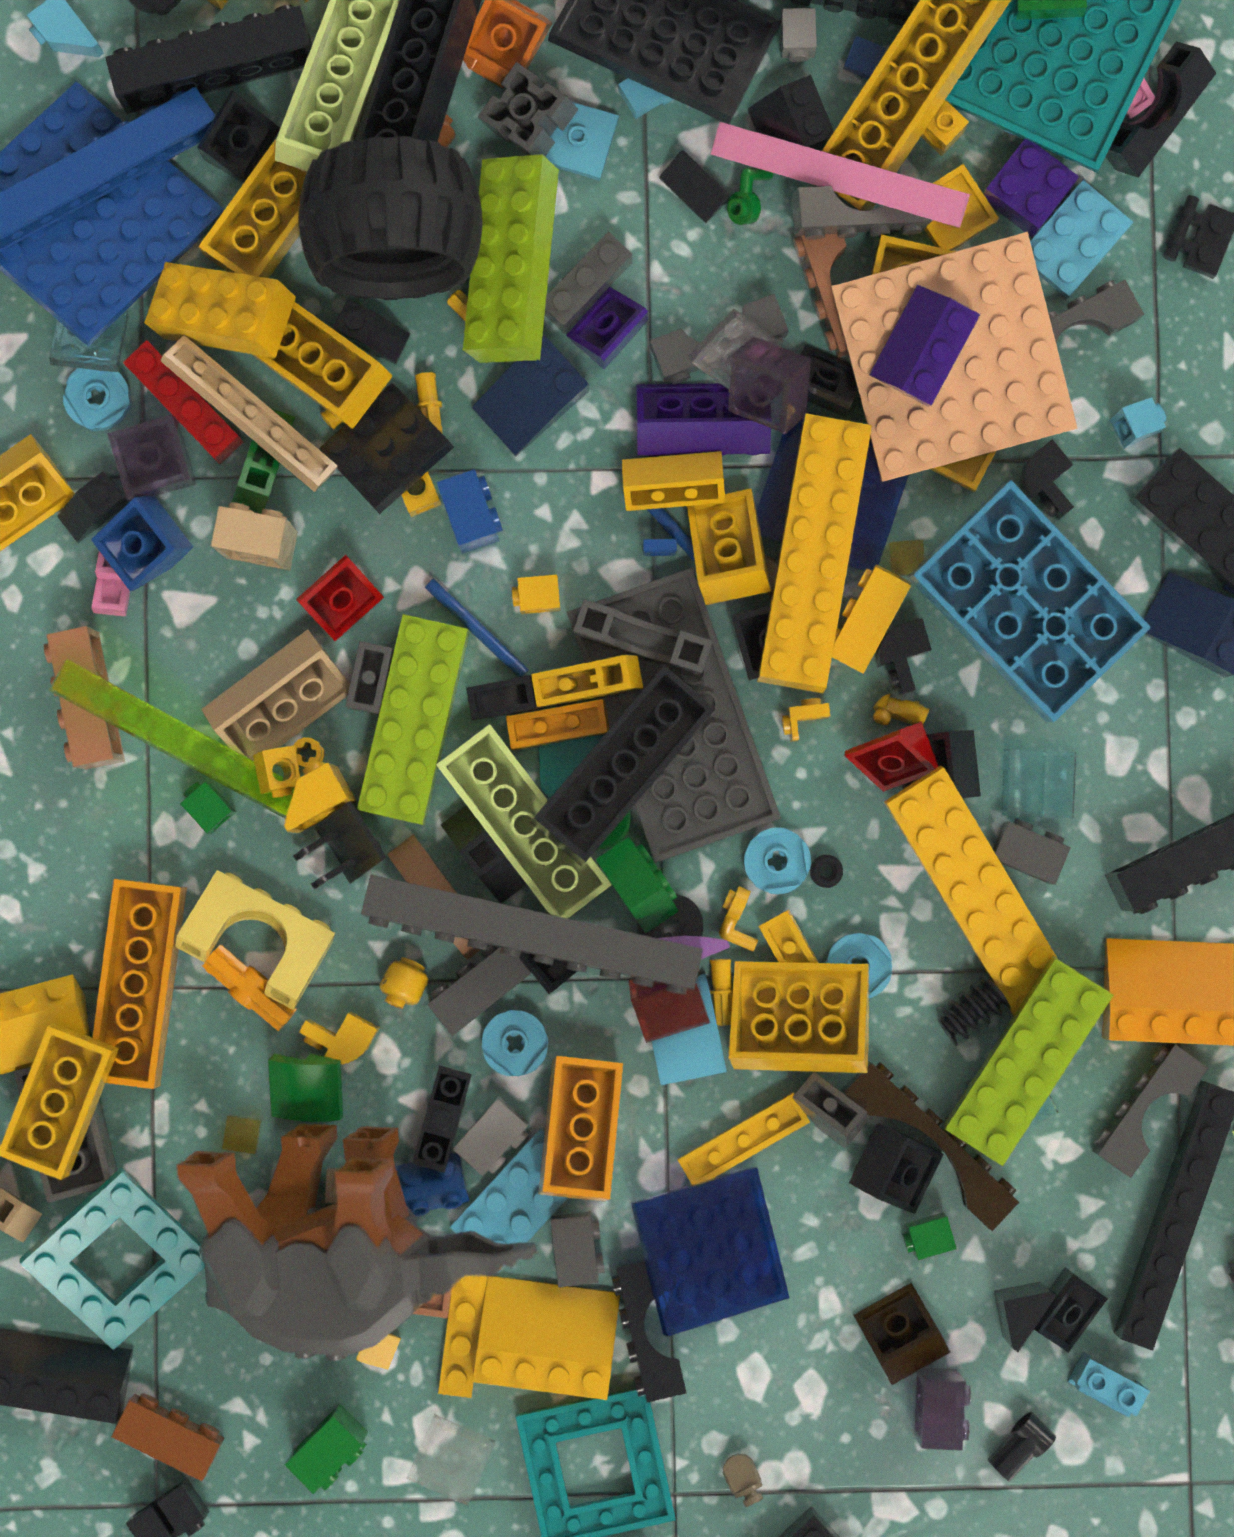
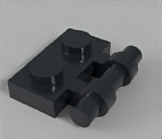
M1188 195L1184 205L1178 209L1176 214L1178 220L1173 233L1168 234L1165 242L1167 248L1163 257L1169 261H1176L1179 252L1187 255L1183 265L1184 268L1214 279L1234 233V213L1209 203L1204 215L1196 211L1200 199ZM1190 225L1198 227L1193 242L1185 238Z

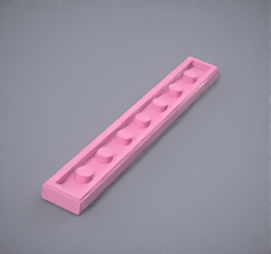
M719 122L711 155L816 186H832L836 192L959 228L970 194L723 122Z

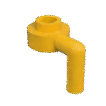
M738 886L736 891L729 890L722 908L727 909V913L719 929V936L753 952L758 939L734 929L751 893L750 890Z

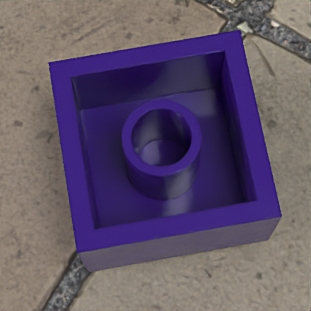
M1024 139L983 194L992 208L1021 230L1028 232V235L1033 238L1074 186L1079 176L1040 146Z

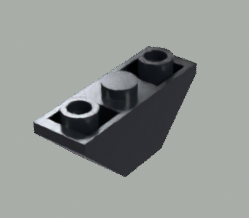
M467 805L441 824L458 851L499 903L502 904L527 885Z
M439 1065L412 1164L445 1173L472 1074Z

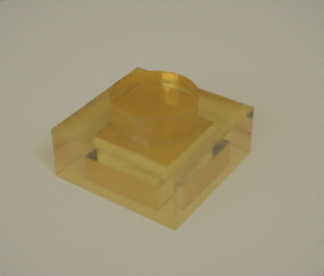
M923 540L890 542L891 572L898 576L909 575L925 559Z
M228 1115L222 1149L256 1154L262 1120Z

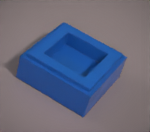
M856 36L843 69L869 79L883 58L887 48Z
M643 539V555L675 556L677 553V539Z

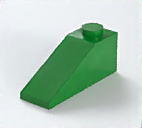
M272 409L289 425H293L295 416ZM253 439L231 503L249 506V510L262 514L280 462Z

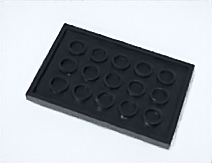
M567 0L549 33L548 41L730 125L779 29L781 21L736 0Z

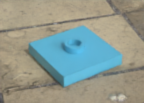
M573 102L579 110L564 131L556 128L550 137L555 141V144L545 157L558 169L600 181L619 115Z

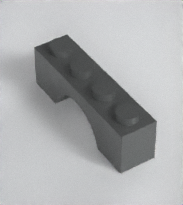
M832 186L798 187L791 196L795 236L805 235L807 240L822 239L825 237V234H838V238H852L862 232H870L872 237H880L881 234L889 235L890 231H902L903 235H915L922 233V230L932 222L931 219L884 205L870 211L852 209L836 196Z
M1114 280L1106 282L1096 289L1098 294L1089 299H1086L1084 295L1076 298L1067 304L1068 310L1057 315L1056 311L1048 313L1056 344L1060 334L1073 326H1093L1111 336L1137 322L1144 313L1126 280L1115 284Z
M774 293L743 305L740 326L732 336L722 342L712 344L698 342L689 337L682 329H678L650 340V349L663 383L671 381L675 385L690 379V373L702 369L703 373L716 370L722 366V361L732 357L734 361L743 360L753 354L752 350L764 346L765 350L777 347L784 343L783 338L787 337L789 330Z
M586 599L583 600L573 630L574 635L700 676L712 644V640L681 630L669 629L645 622L616 609Z
M1168 1043L1166 1047L1161 1045L1151 1059V1062L1154 1064L1147 1074L1143 1072L1138 1076L1132 1085L1134 1092L1128 1101L1122 1100L1118 1104L1112 1115L1115 1117L1108 1129L1103 1127L1093 1141L1096 1146L1092 1151L1130 1178L1150 1152L1142 1134V1119L1148 1106L1154 1100L1166 1094L1179 1093L1190 1095L1208 1070V1067L1176 1044Z

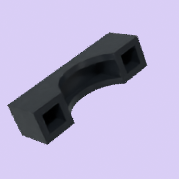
M1176 41L1157 66L1158 89L1151 107L1140 119L1131 123L1122 122L1106 155V158L1116 171L1139 178L1216 75V71L1199 47Z
M652 1259L617 1267V1275L611 1276L615 1296L622 1295L624 1308L619 1309L622 1328H629L632 1342L626 1343L630 1363L637 1362L640 1375L634 1377L638 1397L644 1396L645 1401L649 1403L687 1394L679 1359L666 1357L657 1352L649 1343L644 1329L645 1314L649 1305L664 1292L657 1260Z

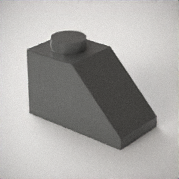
M815 1072L810 1075L793 1096L795 1102L818 1129L844 1149H846L866 1124L867 1111Z

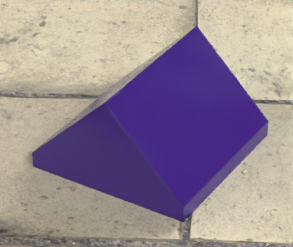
M609 286L566 336L604 370L647 323L648 310Z

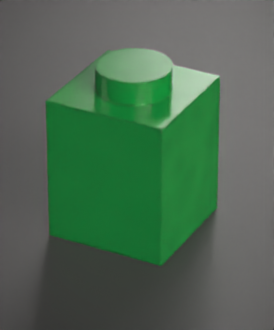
M197 781L183 793L186 799L180 803L207 834L214 833L236 813L214 786L206 781L202 784Z
M944 1212L905 1223L907 1233L902 1234L907 1253L913 1252L917 1260L957 1249L948 1217Z

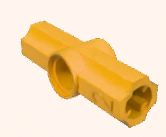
M222 944L211 953L202 965L208 973L229 989L228 993L248 1010H254L277 1031H280L298 1010L296 1007L292 1010L264 995L268 979L254 967L244 964Z

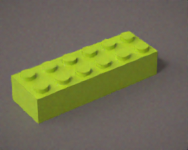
M543 154L482 159L479 186L482 208V236L476 263L470 275L462 349L479 363L540 360L559 169Z
M402 615L357 810L425 826L438 772L436 764L441 759L470 635L468 629L410 615Z
M1052 956L944 1123L945 1130L1003 1166L1114 995L1055 956Z

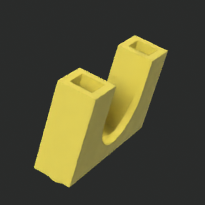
M217 870L177 934L175 947L205 963L223 932L234 923L243 920H258L270 925L277 931L283 941L284 955L268 980L264 995L294 1010L330 949L335 933L331 931V928L326 923L320 920L312 921L304 917L296 907L290 904L282 905L274 901L272 896L266 891L246 886L238 876L229 872L224 874Z

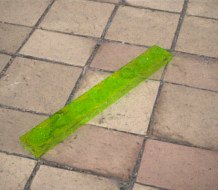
M68 659L63 662L49 689L50 692L286 819L295 788L292 789V795L273 798L272 792L260 794L254 761ZM272 771V774L276 780H283L282 776Z

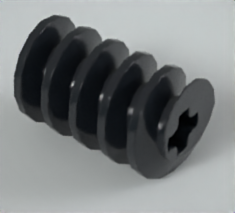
M986 976L980 978L982 989L975 984L969 986L971 996L963 991L958 993L960 1004L953 999H949L947 1001L949 1012L941 1006L936 1008L938 1014L937 1021L955 1046H958L957 1034L966 1040L969 1038L968 1026L977 1032L980 1031L979 1019L990 1024V1011L999 1017L1002 1016L1000 1008L1002 1003L1011 1009L1009 1002L998 986Z

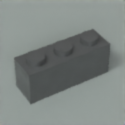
M608 231L546 296L545 316L565 334L632 264L633 254Z
M491 945L482 952L485 956L482 962L475 966L471 961L456 973L459 980L449 987L446 983H443L429 994L433 1000L427 1004L451 1036L455 1035L531 974V971L520 958L500 954L501 947Z

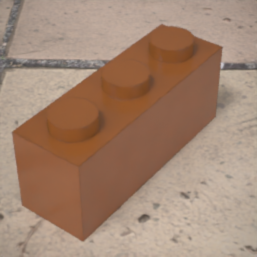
M142 1393L140 1396L134 1394L128 1401L111 1437L189 1476L203 1481L225 1439L218 1435L220 1431L209 1424L201 1423V1425H198L188 1420L189 1415L181 1410L171 1408L169 1411L159 1406V1401L148 1394Z

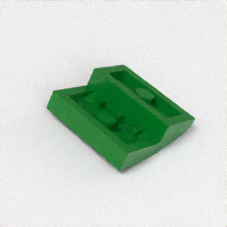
M276 1053L268 1059L271 1117L305 1122L339 1121L343 1118L341 1060L311 1053L305 1060Z

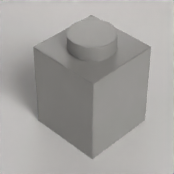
M816 8L782 9L780 19L781 58H789L791 62H805L810 57L815 56L817 48Z

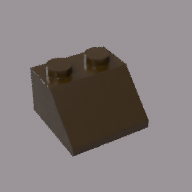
M912 1283L853 1315L891 1385L951 1353Z

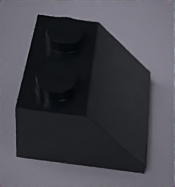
M811 75L777 88L747 109L757 133L819 151L823 150L834 133Z
M974 730L927 734L938 766L945 768L961 797L981 796ZM919 779L903 784L902 790Z
M877 1123L859 1162L854 1168L849 1184L878 1200L915 1214L944 1154L892 1128Z

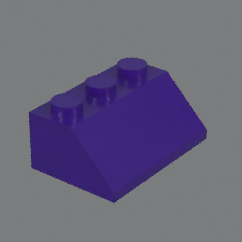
M917 285L869 376L927 407L932 406L981 314L949 297Z

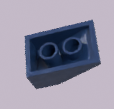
M544 335L542 336L540 360L515 361L472 406V409L516 457L589 392V384Z
M1169 572L1144 617V620L1151 626L1145 635L1224 678L1234 675V599Z

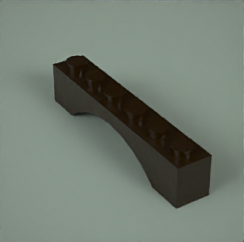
M868 1061L867 1073H857L842 1091L867 1111V1115L887 1117L905 1122L933 1139L946 1154L955 1170L961 1187L963 1205L993 1232L1019 1204V1201L1013 1196L1017 1190L1003 1177L999 1181L993 1178L988 1173L992 1167L980 1155L977 1154L972 1158L964 1150L968 1145L955 1135L951 1133L948 1135L939 1127L943 1121L930 1108L923 1112L915 1104L919 1098L905 1085L899 1089L890 1080L894 1074L881 1062L874 1066Z

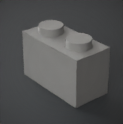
M498 1097L459 1140L453 1150L480 1175L483 1176L488 1170L494 1174L506 1160L502 1154L511 1145L516 1149L528 1136L525 1128L529 1123L502 1098Z

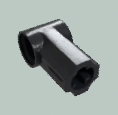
M1030 1411L1018 1420L1011 1430V1435L987 1460L1010 1482L1033 1457H1040L1052 1446L1056 1435Z

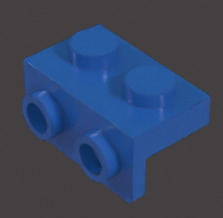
M457 1153L450 1154L445 1173L412 1164V1162L395 1166L406 1205L415 1216H422L430 1210L439 1208L455 1209L460 1207L462 1203L470 1201L465 1184L462 1160Z

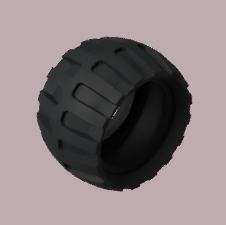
M399 136V138L370 137L366 140L340 143L337 147L322 151L318 159L312 160L306 173L300 195L298 214L301 245L308 266L318 284L322 287H328L332 292L341 295L347 294L362 299L397 300L401 298L426 297V295L449 291L452 287L463 284L467 280L468 275H471L480 249L482 208L475 179L465 158H461L458 151L453 148L444 147L435 141H423L413 139V137Z

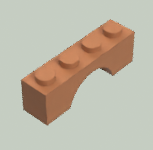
M825 234L824 238L817 240H807L805 235L793 238L795 251L799 258L804 257L807 269L803 270L805 281L809 289L814 288L818 300L814 301V307L819 320H825L828 331L824 332L828 349L829 351L835 350L837 358L846 356L848 351L833 298L830 279L833 263L844 254L846 249L845 239L838 238V234Z

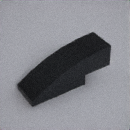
M531 675L466 688L472 721L576 703V701L537 707Z

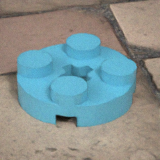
M90 363L77 368L68 377L65 395L63 394V403L68 415L80 426L90 431L108 430L118 425L132 407L130 387L126 379L116 369L106 365H99L98 363ZM94 389L98 392L105 391L104 402L100 405L97 403L90 404L89 402L93 397L91 391Z
M770 828L760 832L749 842L744 853V868L748 878L758 889L770 894H785L795 890L805 880L811 867V855L807 844L796 833L786 828ZM774 851H779V855L782 857L786 856L787 863L781 865L782 870L775 871L773 865H768V859L773 857Z
M863 933L849 934L838 939L831 946L825 963L852 964L853 958L857 960L865 958L867 960L866 964H869V998L880 994L889 984L892 975V958L886 945L878 938Z
M511 1009L499 1013L490 1020L482 1035V1049L485 1060L493 1070L504 1076H522L532 1073L542 1064L547 1054L548 1035L544 1025L536 1016L527 1011ZM518 1034L523 1037L521 1043L524 1048L521 1051L518 1049H514L512 1052L507 1049L509 1042L506 1038L509 1035L512 1037H516Z

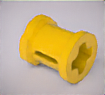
M304 737L293 744L298 765L306 768L319 760L323 762L325 750L315 739ZM308 744H311V749L316 751V756L309 757L308 762H305L306 759L300 755L301 749H307Z

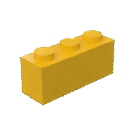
M721 451L622 460L626 511L725 503Z
M878 564L874 566L873 570L866 568L857 585L863 588L857 600L849 599L842 613L846 620L842 628H837L832 654V658L863 674L911 587L910 581Z

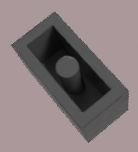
M359 641L345 707L355 711L379 715L394 653L393 648Z
M1015 818L1013 823L1009 821L1004 822L993 848L1001 864L1050 885H1056L1071 848L1063 844L1064 838L1048 831L1045 832L1044 836L1032 831L1034 827L1032 824Z
M591 1211L551 1216L558 1288L599 1283V1273H605L603 1254L596 1253L594 1241L601 1239L599 1220H592Z

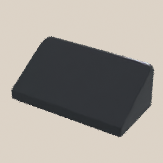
M684 150L677 154L659 176V179L705 224L729 201L730 195Z

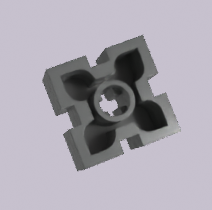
M516 62L501 83L506 89L500 99L493 95L478 115V118L493 133L510 144L512 142L524 154H543L546 156L555 144V141L550 137L556 128L564 131L579 109L567 95L547 82L544 85L537 75Z

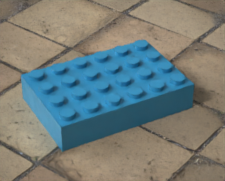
M1012 480L1002 483L907 576L1045 722H1055L1151 628Z

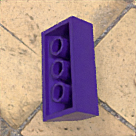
M768 383L636 384L637 455L657 457L660 455H683L719 451L722 452V456L726 454H770L772 420Z

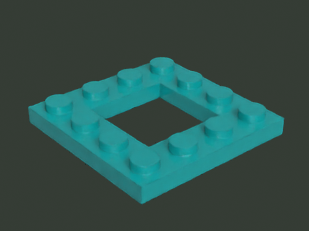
M122 1168L117 1170L19 1259L20 1265L113 1350L205 1268L199 1252L201 1243ZM121 1218L162 1258L114 1301L72 1260L116 1220Z
M636 1388L609 1393L607 1400L586 1398L516 1414L515 1417L541 1537H604L676 1521L651 1402L647 1403L644 1396L638 1397ZM621 1428L635 1492L570 1506L556 1442Z

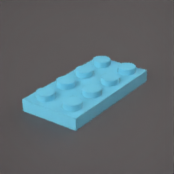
M540 1128L450 1226L455 1233L474 1231L496 1243L528 1242L567 1200V1197L538 1194L545 1130Z

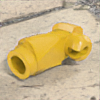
M889 693L882 696L875 703L873 709L876 712L873 715V719L881 725H888L891 718L912 725L922 722L924 725L930 709L919 704L920 701L890 697Z

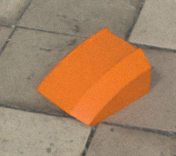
M485 0L476 17L463 60L470 70L504 88L501 83L516 62L526 69L529 67L545 39L552 22L517 0Z

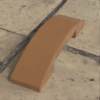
M414 834L387 854L407 883L458 894ZM455 937L454 945L466 960L481 950L467 946L468 940Z

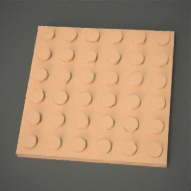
M1028 232L831 286L866 424L872 425L870 439L882 482L1078 429ZM917 285L949 297L981 314L930 407L869 376Z

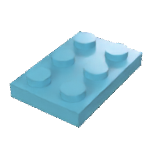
M1082 180L1030 241L1039 276L1068 299L1127 231L1133 221L1087 182Z

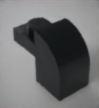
M1053 439L1039 449L1024 465L1020 475V489L1030 500L1038 495L1041 498L1039 504L1050 517L1055 515L1059 520L1073 509L1074 506L1055 485L1054 481L1072 467L1073 463Z
M923 618L893 628L885 635L877 649V668L891 665L892 670L887 671L892 690L898 689L899 695L916 690L907 659L929 653L932 650Z

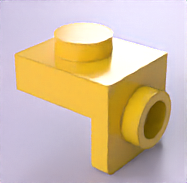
M821 698L801 700V706L789 707L787 709L788 715H782L784 735H790V742L798 741L797 721L829 718V703L821 704Z

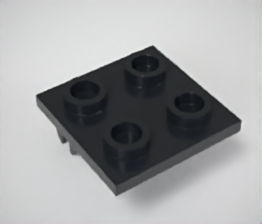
M351 801L347 802L315 827L321 838L293 855L294 859L298 861L328 843L341 865L311 883L314 890L341 873L345 875L351 884L387 858L381 849V845L373 837L362 815L356 810Z

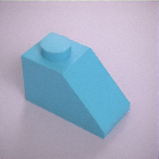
M46 0L27 14V17L33 24L29 30L40 45L47 42L55 52L100 57L104 54L98 42L65 0Z
M1152 397L1122 408L1110 419L1123 449L1154 436L1166 428L1164 424L1166 421L1165 412L1159 403H1154Z

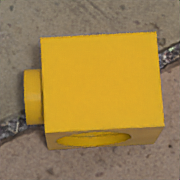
M944 101L921 137L942 156L964 134L969 121L949 102Z
M428 471L418 479L426 484L422 494L411 495L408 493V489L402 494L411 517L442 505Z
M557 575L517 578L518 586L512 587L513 607L520 606L521 614L561 611Z
M294 745L263 750L254 754L253 759L260 794L272 792L273 798L292 795V789L295 788L297 779L300 778ZM274 765L282 768L284 772L282 781L274 778L272 774Z

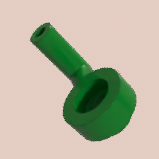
M755 167L744 168L741 171L739 191L731 195L727 205L728 215L733 223L749 225L758 220L761 213V203L758 196L752 192L753 181L771 180L773 178L772 172Z

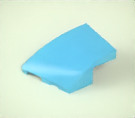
M701 974L697 977L694 991L687 989L686 995L675 994L647 1017L661 1086L727 1072L706 974Z

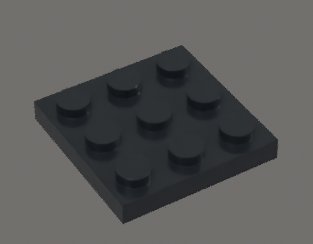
M391 383L377 396L353 429L345 424L319 450L338 466L337 470L381 514L450 452L454 446Z

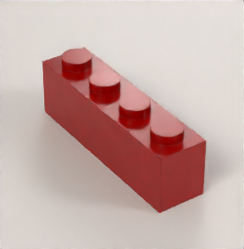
M146 340L122 363L201 446L221 464L244 442L193 388L161 362L162 355Z

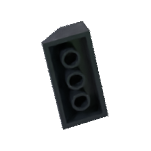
M1 1328L0 1405L115 1424L123 1414L134 1349L116 1347L113 1350L104 1344Z

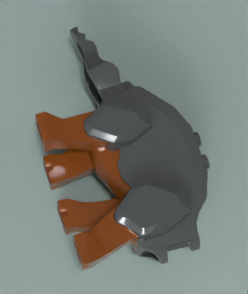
M299 1124L295 1129L281 1136L282 1152L268 1193L257 1208L236 1173L234 1152L195 1151L186 1160L177 1164L178 1179L192 1194L208 1231V1234L199 1246L200 1257L205 1264L207 1289L205 1299L208 1307L225 1311L253 1338L283 1352L295 1353V1357L300 1359L320 1354L326 1355L327 1360L338 1361L346 1358L348 1355L376 1346L408 1319L420 1306L430 1301L436 1294L443 1295L450 1291L461 1278L465 1276L496 1275L505 1265L512 1268L518 1259L530 1260L538 1252L535 1243L532 1242L496 1243L474 1231L435 1237L421 1229L417 1225V1217L406 1205L394 1164V1152L399 1143V1132L396 1127L361 1126L356 1132L343 1139L345 1164L342 1168L335 1171L338 1203L320 1209L316 1199L323 1161L338 1138L336 1125Z

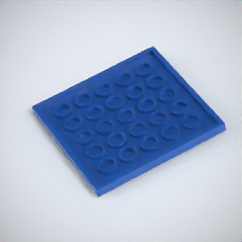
M75 82L0 151V189L7 184L13 183L15 185L26 179L28 174L37 168L44 169L54 164L64 153L78 151L90 139L97 136L102 138L111 133L123 121L78 82ZM167 160L0 252V271L89 347L160 278L165 262L176 263L213 227L225 209Z

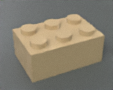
M230 502L228 508L222 506L218 508L211 547L227 559L290 571L298 531L286 517L282 516L283 513L263 509L262 514H258L249 510V506Z

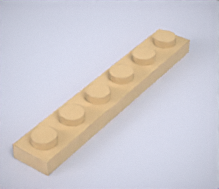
M185 335L163 354L161 362L312 491L316 492L335 472L338 466Z

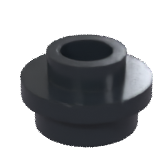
M821 855L812 862L810 877L816 885L830 888L837 885L842 879L843 866L836 857ZM823 865H829L832 868V874L828 878H824L820 874V869Z

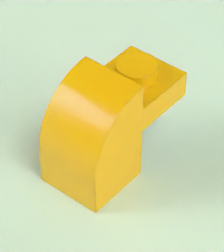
M349 1012L337 1034L311 1019L305 1020L299 1033L306 1036L303 1041L318 1050H321L323 1046L328 1048L324 1057L341 1060V1064H346L356 1060L368 1050L380 1027L353 1012Z

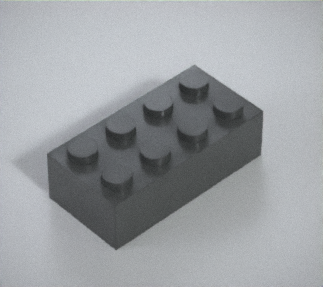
M31 1067L14 1071L19 1095H21ZM100 1100L70 1175L59 1180L39 1172L47 1203L95 1191L117 1171Z

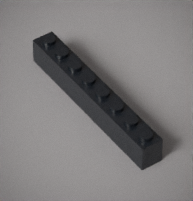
M1202 1080L1199 1084L1114 1330V1334L1121 1340L1152 1351L1154 1350L1234 1118L1233 1091Z

